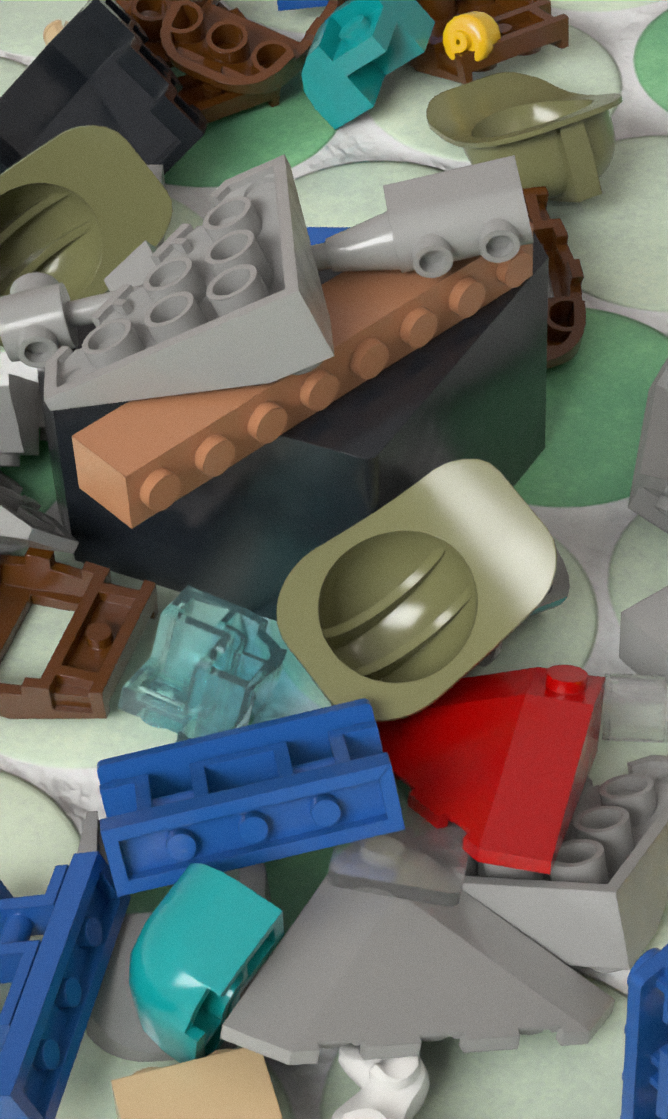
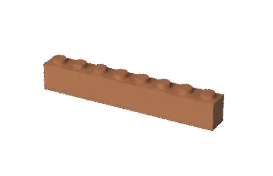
M530 222L531 231H532V236H533V224ZM533 243L520 246L518 253L506 262H490L484 259L482 255L453 261L451 269L446 274L436 278L423 277L415 270L402 273L401 270L343 271L322 284L331 321L334 357L324 360L317 368L306 374H291L268 384L128 401L72 435L79 488L133 529L156 513L167 509L175 501L213 477L221 475L229 467L262 446L273 442L281 434L311 415L325 409L365 381L376 377L381 371L417 348L425 346L430 340L455 324L474 315L479 309L512 288L520 286L525 280L533 276Z

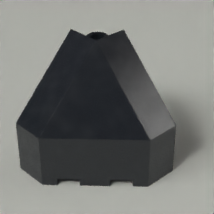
M89 0L0 97V174L62 132L78 126L98 125L118 131L128 140L146 165L163 164L165 175L205 134L208 121L198 107L193 104H187L177 94L183 88V85L166 61L160 56H156L144 45L149 40V37L142 27L115 0Z

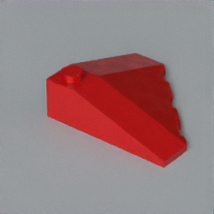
M554 665L549 668L534 667L465 677L436 702L419 713L396 721L376 722L383 753L388 752L394 779L401 780L412 790L408 793L407 806L436 829L448 827V820L458 825L466 832V835L463 837L462 850L477 862L550 875L598 751L605 677L588 675L584 669L573 665Z

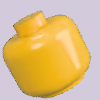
M472 11L453 17L443 31V46L446 54L451 60H454V53L469 50L475 51V61L484 60L492 51L493 44L501 38L499 26L491 16L484 12Z

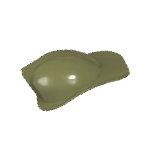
M500 72L446 90L434 96L426 109L428 125L433 132L445 141L464 149L471 165L515 155L522 189L546 186L549 193L548 200L579 203L603 194L599 177L607 170L613 159L616 141L609 109L619 105L623 100L621 94L617 93L603 95L577 94L556 87L534 76L516 72Z
M98 125L78 126L66 130L0 174V296L10 294V288L17 278L33 272L48 274L59 283L62 282L67 289L71 301L103 294L108 290L104 279L145 240L155 247L163 238L171 222L173 212L172 200L157 177L128 140L118 131ZM0 337V346L4 347Z
M460 459L448 462L432 470L376 512L309 552L296 564L287 576L278 597L276 615L279 632L286 646L332 706L366 698L371 703L376 722L404 719L419 713L436 702L485 659L539 607L550 591L556 575L558 559L556 544L547 527L504 475L491 463L480 459Z

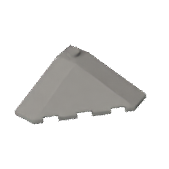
M285 154L225 180L209 196L214 207L204 217L203 225L193 229L191 224L182 223L151 255L156 267L147 274L143 286H138L134 290L131 284L123 283L90 317L96 328L84 339L82 348L76 349L73 352L69 346H61L45 362L44 402L50 411L268 384L291 374H306L317 368L324 360L335 356L330 316L291 166Z
M649 755L628 762L629 774L613 777L605 781L601 786H593L592 780L587 777L550 875L477 862L462 850L463 837L466 835V832L450 821L451 833L433 836L425 840L421 845H413V840L409 835L384 842L383 844L399 849L405 857L427 864L566 965L591 967L594 971L601 973L630 970L655 935L668 901V756Z
M361 841L332 867L222 1024L220 1039L287 1065L318 1063L320 1048H339L348 1043L360 1046L359 1053L363 1060L419 1056L421 1041H440L448 1036L460 1039L459 1047L464 1053L518 1049L520 1034L533 1035L544 1030L557 1032L556 1040L561 1046L582 1045L589 1043L611 1015L615 999L427 864L403 856L399 849L391 845Z

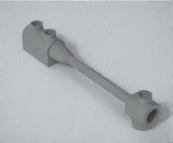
M515 155L383 185L387 206L386 212L326 238L324 243L311 245L318 272L332 269V272L401 270L402 273L415 270L423 277L436 278L446 274L451 269L453 261L482 255L484 259L490 262H506L518 253L520 246L534 243ZM33 272L20 276L12 284L10 294L0 296V337L11 362L21 361L33 368L45 367V362L61 346H69L71 349L77 348V327L92 324L93 321L90 317L115 291L71 301L65 285L62 282L59 283L48 274ZM143 284L133 286V289L135 290L138 286H143Z

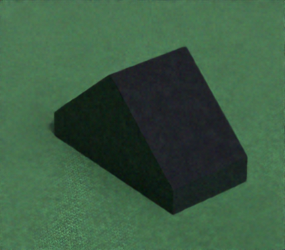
M533 232V276L525 280L520 286L512 288L479 309L474 315L455 324L430 340L425 346L417 348L381 371L376 377L365 381L325 409L311 415L281 434L273 442L262 446L229 467L221 475L213 477L175 501L167 509L156 513L133 529L79 488L72 435L128 401L50 411L44 402L45 367L37 368L58 512L63 527L79 542L73 554L75 561L94 563L109 568L110 571L142 581H151L158 586L277 621V602L281 588L291 570L304 556L376 512L432 470L448 462L460 459H480L496 467L514 487L545 448L549 257L535 233ZM332 269L319 271L321 285L343 271L332 272ZM94 323L77 327L78 347L71 349L73 352L76 349L82 348L84 339L96 328Z

